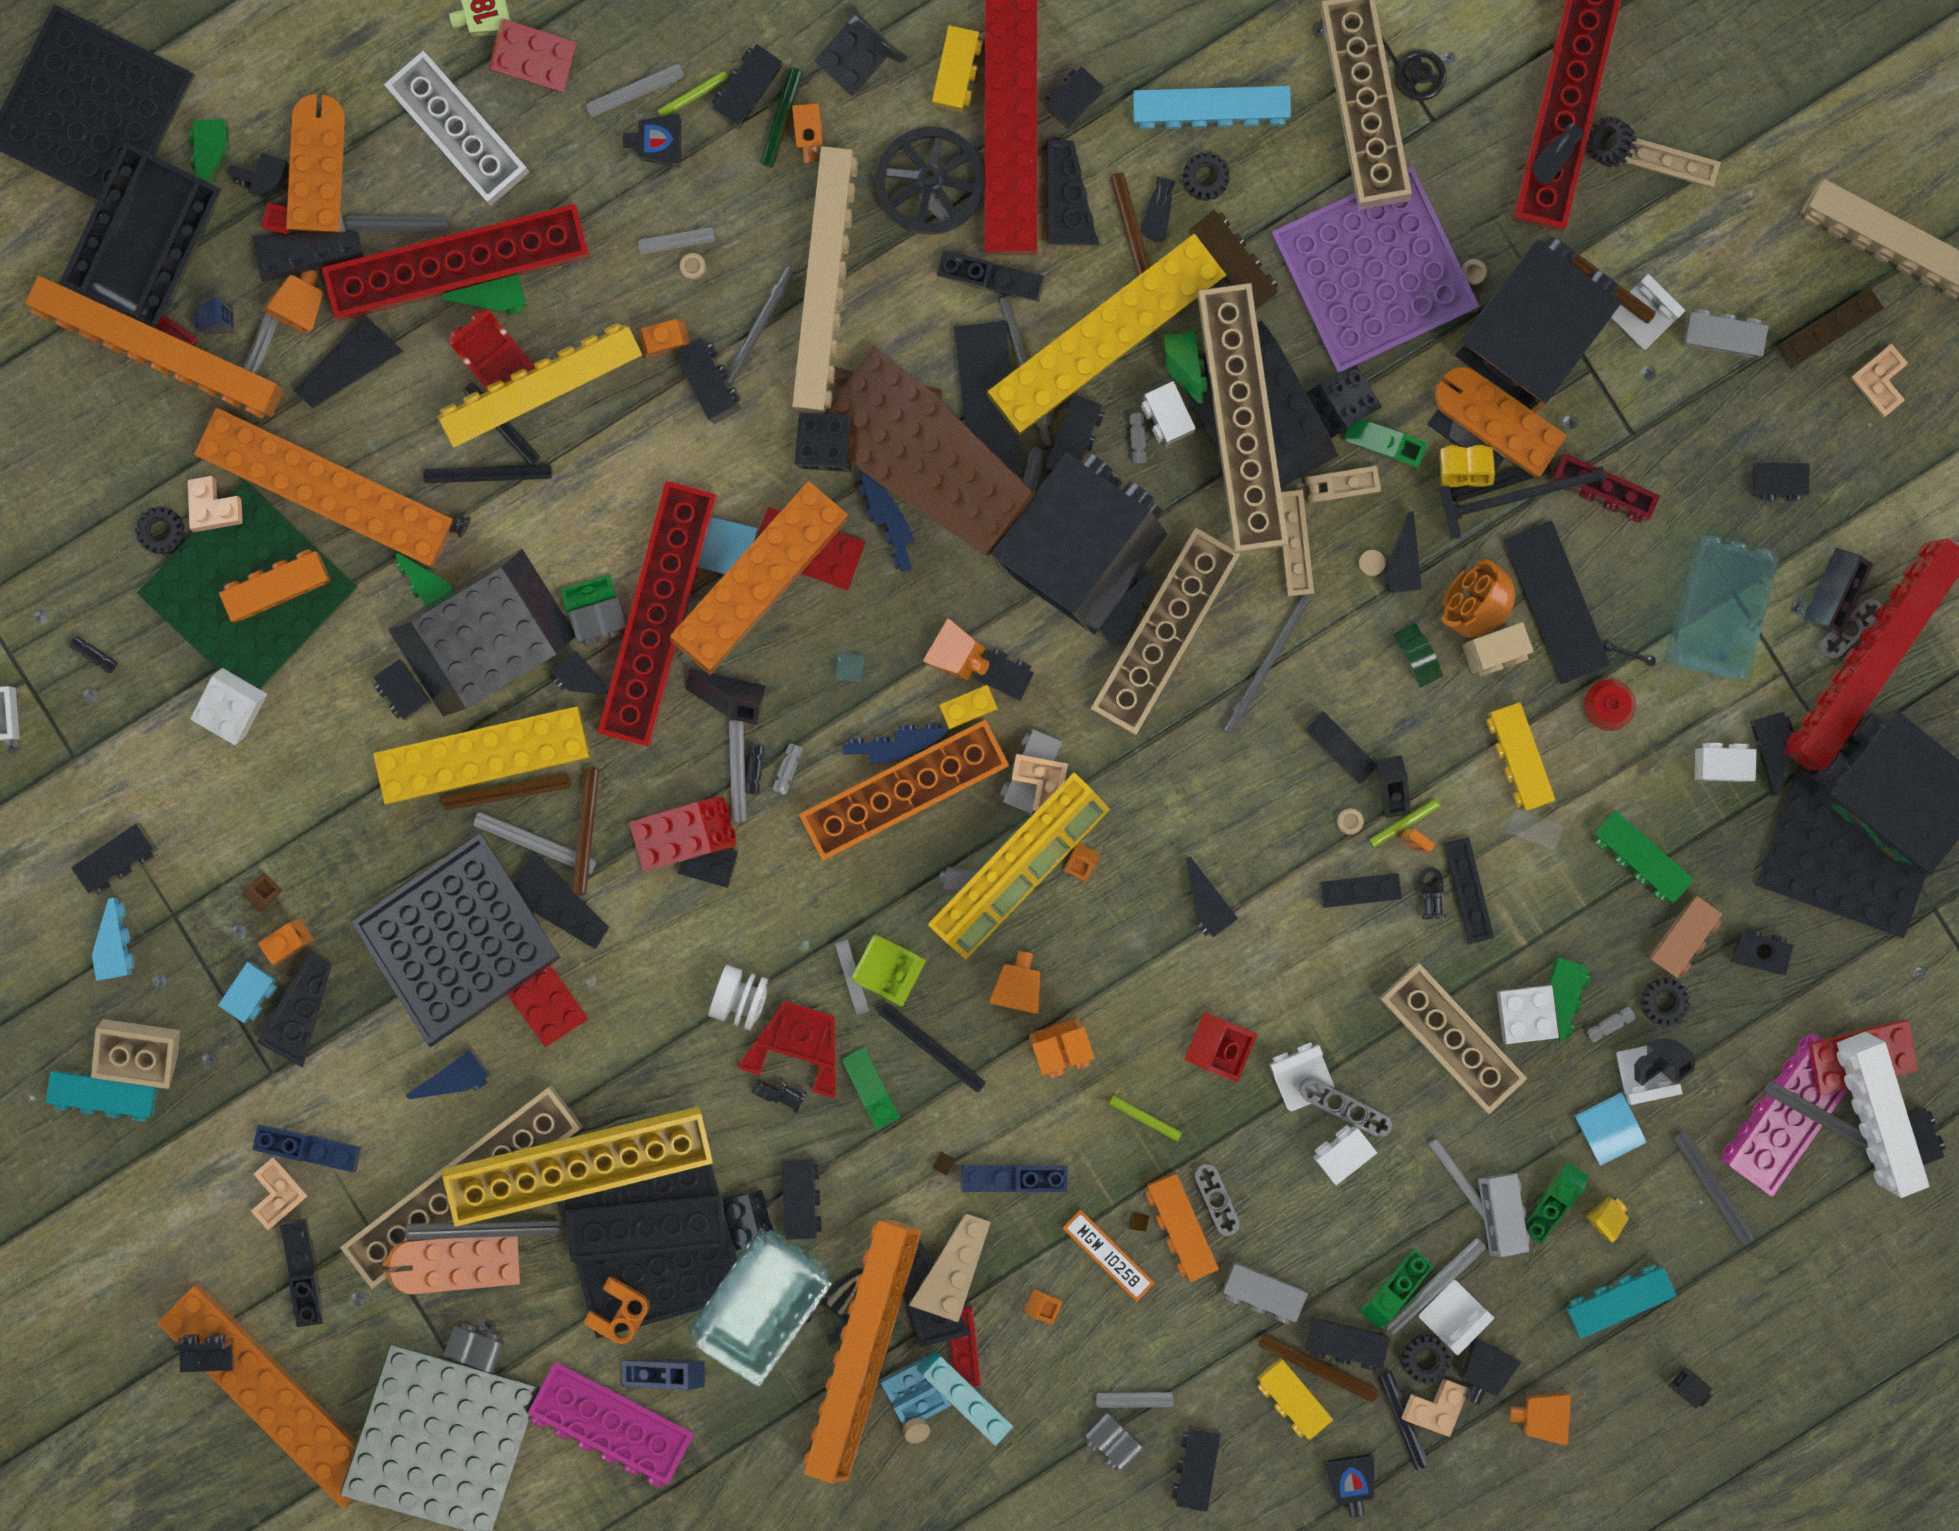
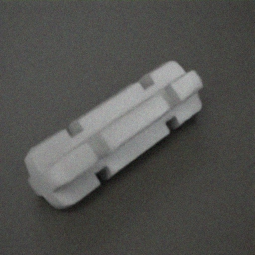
M923 192L919 195L920 200L922 199ZM931 193L928 209L940 222L951 219L940 200L935 198L934 193ZM960 226L954 230H951L950 232L954 233L957 229L960 228Z
M1143 413L1130 414V425H1132L1130 429L1131 447L1134 450V453H1132L1133 464H1144L1147 461L1146 452H1144L1146 443L1145 427H1142V424H1144Z
M792 743L788 744L785 752L787 757H784L777 774L779 779L775 780L773 785L774 791L781 794L788 792L790 786L788 782L792 781L798 764L796 760L802 754V747Z
M1626 1007L1620 1011V1014H1614L1598 1023L1599 1026L1596 1027L1594 1025L1587 1029L1586 1033L1592 1042H1596L1602 1038V1035L1607 1036L1623 1027L1625 1022L1628 1024L1635 1020L1636 1016L1630 1007Z

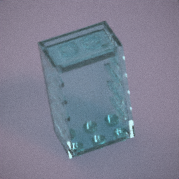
M1707 535L1693 544L1664 663L1738 682L1749 680L1779 557L1772 556L1773 552L1770 550L1757 548V550L1751 551L1747 550L1746 544L1738 542L1723 544L1721 543V538Z
M761 1228L688 1330L697 1348L758 1387L832 1285L828 1278L829 1273L823 1269L825 1267L823 1263L814 1257L809 1260L802 1255L804 1252L792 1243L788 1246L781 1241L782 1237L772 1230L766 1232Z

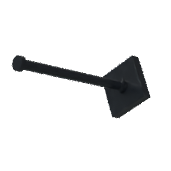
M1601 466L1596 471L1463 505L1453 503L1449 485L1440 487L1439 492L1452 541L1462 538L1458 519H1462V515L1601 480V483L1606 482L1604 468Z

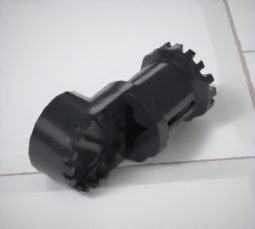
M1425 868L1420 872L1418 878L1421 897L1424 898L1425 914L1422 915V919H1433V917L1435 919L1446 918L1442 908V897L1444 896L1443 875L1436 868ZM1428 872H1434L1438 876V882L1432 887L1425 885L1423 880Z
M759 1079L756 1080L751 1090V1093L766 1101L785 1104L792 1108L796 1114L807 1094L805 1091L801 1093L787 1086L785 1081L778 1090Z

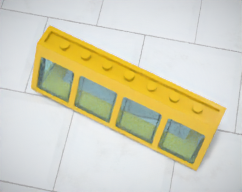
M1073 773L928 925L966 960L1105 816L1110 808L1077 774Z

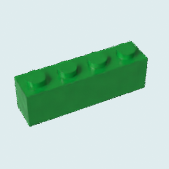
M1616 810L1612 811L1592 833L1596 838L1594 843L1605 852L1609 849L1616 855L1614 860L1624 869L1627 867L1631 868L1635 872L1633 877L1643 886H1646L1648 883L1655 890L1653 895L1664 904L1666 901L1675 903L1694 881L1689 874Z

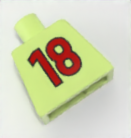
M461 0L464 10L449 13L453 29L468 25L472 37L497 35L501 20L511 21L506 0Z

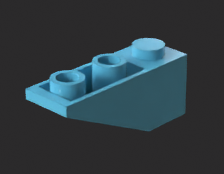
M119 898L108 899L93 949L92 959L96 981L132 975L131 969L135 968L132 953L128 954L127 943H130L128 928H124L122 920L125 917V907L123 902H119Z

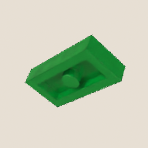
M611 574L561 588L566 612L617 598Z

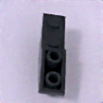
M944 250L937 271L938 277L1013 298L1018 297L1035 302L1040 301L1046 278L1044 275L997 265L991 261Z
M305 1218L281 1222L280 1228L289 1272L288 1282L296 1326L303 1327L323 1324L317 1262L308 1220Z

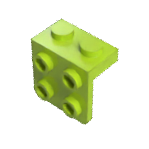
M874 935L852 975V981L903 1007L926 960L899 945Z

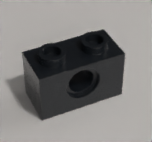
M1746 929V933L1738 932L1731 963L1787 975L1793 949L1792 944L1786 943L1787 938L1772 935L1771 939L1761 937L1762 932L1752 929ZM1761 944H1765L1769 949L1768 955L1763 959L1757 955V948Z

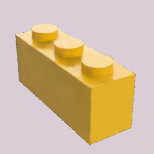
M948 26L932 106L963 112L964 105L969 106L972 91L968 90L970 80L975 81L978 67L973 65L975 55L980 56L983 40H979V32Z
M1281 1357L1257 1377L1261 1382L1257 1387L1267 1398L1271 1395L1277 1401L1274 1407L1283 1418L1288 1415L1293 1420L1294 1424L1291 1427L1300 1438L1305 1435L1311 1440L1333 1421L1328 1412Z

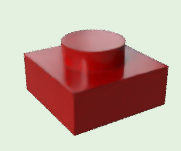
M268 203L261 228L287 235L289 233V230L286 229L287 207Z

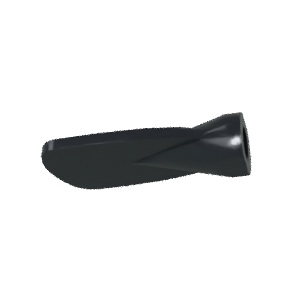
M1569 122L1564 133L1550 143L1535 161L1533 172L1540 183L1547 185L1553 180L1568 160L1576 142L1585 135L1574 124Z
M1158 176L1156 178V189L1149 201L1142 230L1144 235L1151 241L1161 243L1164 241L1167 232L1172 203L1171 191L1176 181Z

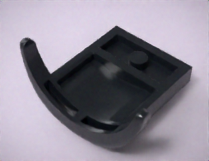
M852 5L847 10L849 21L817 56L815 61L851 96H854L888 57L900 63L905 62L908 57L883 38L864 19L857 7Z

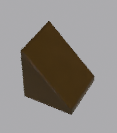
M941 1151L932 1168L947 1176L955 1158Z
M1132 1212L1128 1228L1146 1232L1150 1216Z

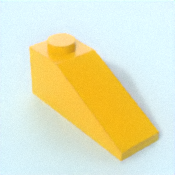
M1609 1196L1585 1215L1596 1231L1612 1243L1618 1238L1629 1219L1625 1214L1628 1210L1618 1198L1613 1200Z

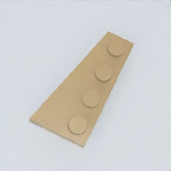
M964 1214L908 1306L955 1322L959 1321L991 1222Z

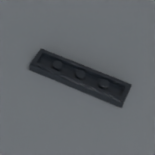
M1466 837L1443 843L1468 944L1493 939L1494 934L1470 838Z

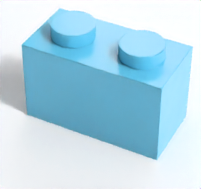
M252 961L247 962L218 1006L243 1023L249 1022L250 1019L254 1021L262 1010L259 1005L263 999H269L276 990L277 986L274 983L277 978Z

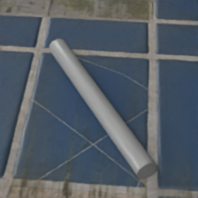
M1437 1138L1428 1145L1484 1219L1480 1196Z

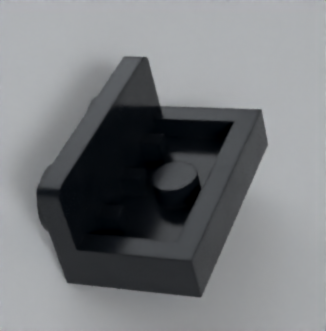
M762 1190L723 1200L736 1251L761 1246L775 1240L774 1229L767 1211V1201Z

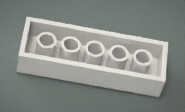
M424 50L384 84L490 207L530 173L526 166Z
M1867 1032L1837 1042L1839 1049L1837 1058L1846 1072V1076H1844L1845 1084L1852 1091L1854 1098L1852 1106L1855 1113L1860 1117L1861 1124H1859V1129L1869 1146L1866 1148V1152L1870 1161L1874 1163L1876 1169L1874 1178L1877 1184L1900 1198L1930 1187L1886 1043Z

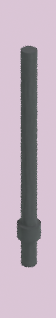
M786 267L777 284H773L769 291L771 295L728 370L730 378L727 381L730 387L779 300H783L787 293L785 289L795 273L792 269Z
M1008 296L999 299L1020 367L1028 361ZM1045 415L1034 424L1035 429L1039 430L1044 448L1054 446L1048 427L1050 425L1048 415Z
M1303 595L1300 597L1241 699L1233 705L1231 709L1232 714L1222 729L1225 732L1232 734L1241 717L1244 718L1246 716L1251 700L1311 600Z

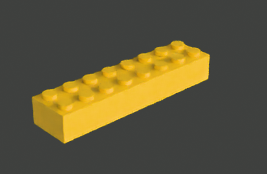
M618 323L605 328L606 334L600 337L593 334L581 340L582 345L575 349L569 346L558 351L559 357L553 360L546 357L534 363L535 368L528 372L522 369L511 374L512 380L506 383L499 380L487 386L488 391L481 395L475 392L463 398L465 403L457 407L452 403L440 409L441 414L436 417L450 445L454 448L642 356L630 328L626 325L621 326Z
M578 706L373 753L384 804L387 805L592 758L581 709Z

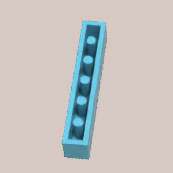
M1290 86L1133 91L1134 126H1139L1141 130L1155 129V125H1165L1166 129H1179L1184 124H1191V128H1206L1207 124H1217V127L1227 128L1232 127L1233 123H1243L1244 127L1259 126V122H1269L1270 126H1283L1291 118Z

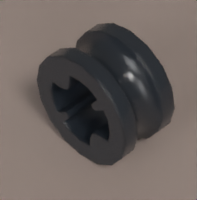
M459 512L450 527L449 533H457L458 537L462 538L469 527L471 517L465 518L463 513Z

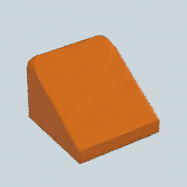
M1078 843L1063 871L1087 882L1100 857V853Z
M1034 1289L1024 1313L1034 1319L1053 1325L1063 1301Z

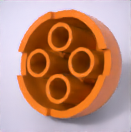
M1489 559L1477 561V566L1468 572L1463 570L1451 583L1442 601V605L1445 606L1444 615L1441 616L1443 623L1464 637L1479 638L1493 633L1507 620L1515 603L1516 593L1512 578L1504 569ZM1464 588L1476 598H1468L1460 591Z

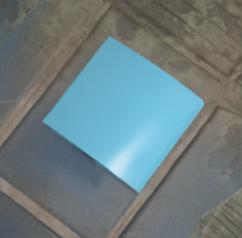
M712 517L699 568L726 574L755 541L758 529Z
M1622 1093L1575 1115L1580 1129L1600 1166L1647 1143Z
M926 1355L880 1379V1383L903 1426L913 1418L927 1419L952 1406L917 1370L927 1359Z

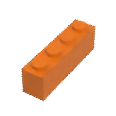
M309 549L297 554V559L287 563V560L275 563L272 565L273 570L263 573L260 570L250 574L248 581L241 584L239 581H234L225 585V590L219 594L231 622H240L330 583V577L320 554L316 551L311 552Z
M1174 1172L1147 1184L1149 1191L1145 1192L1151 1207L1156 1205L1160 1214L1155 1217L1161 1230L1167 1229L1170 1235V1239H1167L1166 1242L1172 1255L1177 1253L1181 1260L1177 1266L1182 1278L1188 1277L1189 1281L1193 1282L1219 1270L1177 1173Z

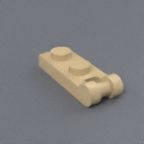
M1377 466L1305 478V484L1309 487L1310 493L1307 496L1309 504L1381 492ZM1326 483L1328 492L1320 493L1319 484Z

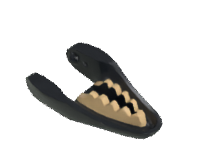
M864 1268L854 1269L814 1297L803 1312L802 1324L811 1322V1315L816 1313L815 1310L819 1306L829 1308L840 1318V1326L835 1328L834 1333L827 1336V1343L829 1345L841 1339L842 1329L848 1324L850 1317L848 1315V1308L851 1301L855 1300L857 1294L855 1288L856 1281L859 1275L863 1273Z

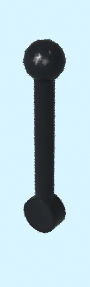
M1612 642L1604 644V649L1607 652L1615 651L1644 661L1647 666H1653L1656 663V659L1653 656L1645 657L1616 647Z

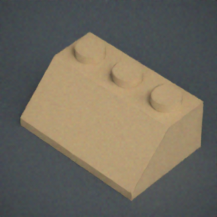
M103 1019L95 1031L91 1078L169 1089L178 1057L180 1030Z

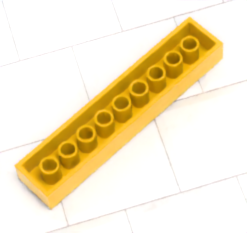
M1193 234L991 388L986 394L1017 436H1019L1198 299L1197 294L1199 290L1212 289L1225 278L1226 274L1198 237Z
M699 1106L444 1168L442 1169V1176L454 1225L457 1227L712 1164L713 1161Z

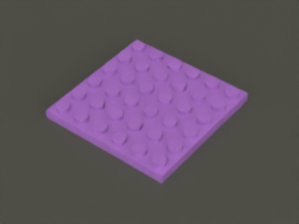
M1413 166L1407 168L1412 192L1410 201L1358 210L1356 194L1353 193L1271 232L1337 373L1356 366L1480 307Z

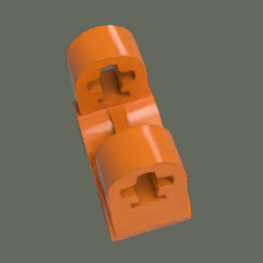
M609 1277L603 1289L622 1300L621 1307L612 1322L593 1311H589L583 1323L613 1342L625 1344L634 1337L650 1308L649 1301L645 1295L621 1281ZM632 1300L639 1301L642 1304V1312L638 1314L632 1313L629 1309V1302ZM617 1324H626L629 1327V1334L627 1336H619L616 1332Z

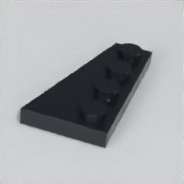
M1072 140L1046 141L1047 245L1099 246L1098 236H1096L1093 225V216L1090 213L1087 201L1086 188L1081 177L1082 172L1074 141Z
M358 231L253 236L262 282L364 257Z
M365 315L302 380L294 391L309 406L315 409L352 383H356L365 375L383 366L387 361L395 356L397 357L404 351Z
M535 851L532 852L514 882L532 912L596 950L610 927L578 895L572 893V889Z
M310 951L308 952L259 1037L258 1044L303 1068L332 963Z
M920 1239L905 1286L908 1303L915 1296L920 1288V1284L934 1265ZM909 1306L919 1347L970 1335L961 1315L959 1321L955 1322Z

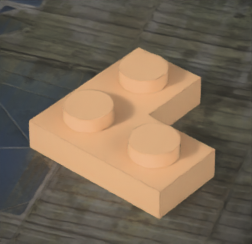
M1892 344L1887 346L1850 377L1883 418L1905 401L1890 383L1889 379L1904 368L1908 362Z
M213 476L188 480L190 530L198 532L242 524L241 498L234 496L217 499L216 479Z
M1016 754L1012 780L1037 785L1032 811H1037L1065 782L1067 763Z
M275 1156L254 1173V1176L268 1190L270 1195L252 1209L251 1212L267 1230H270L309 1196Z
M1443 1378L1434 1402L1411 1394L1402 1419L1450 1437L1469 1388Z

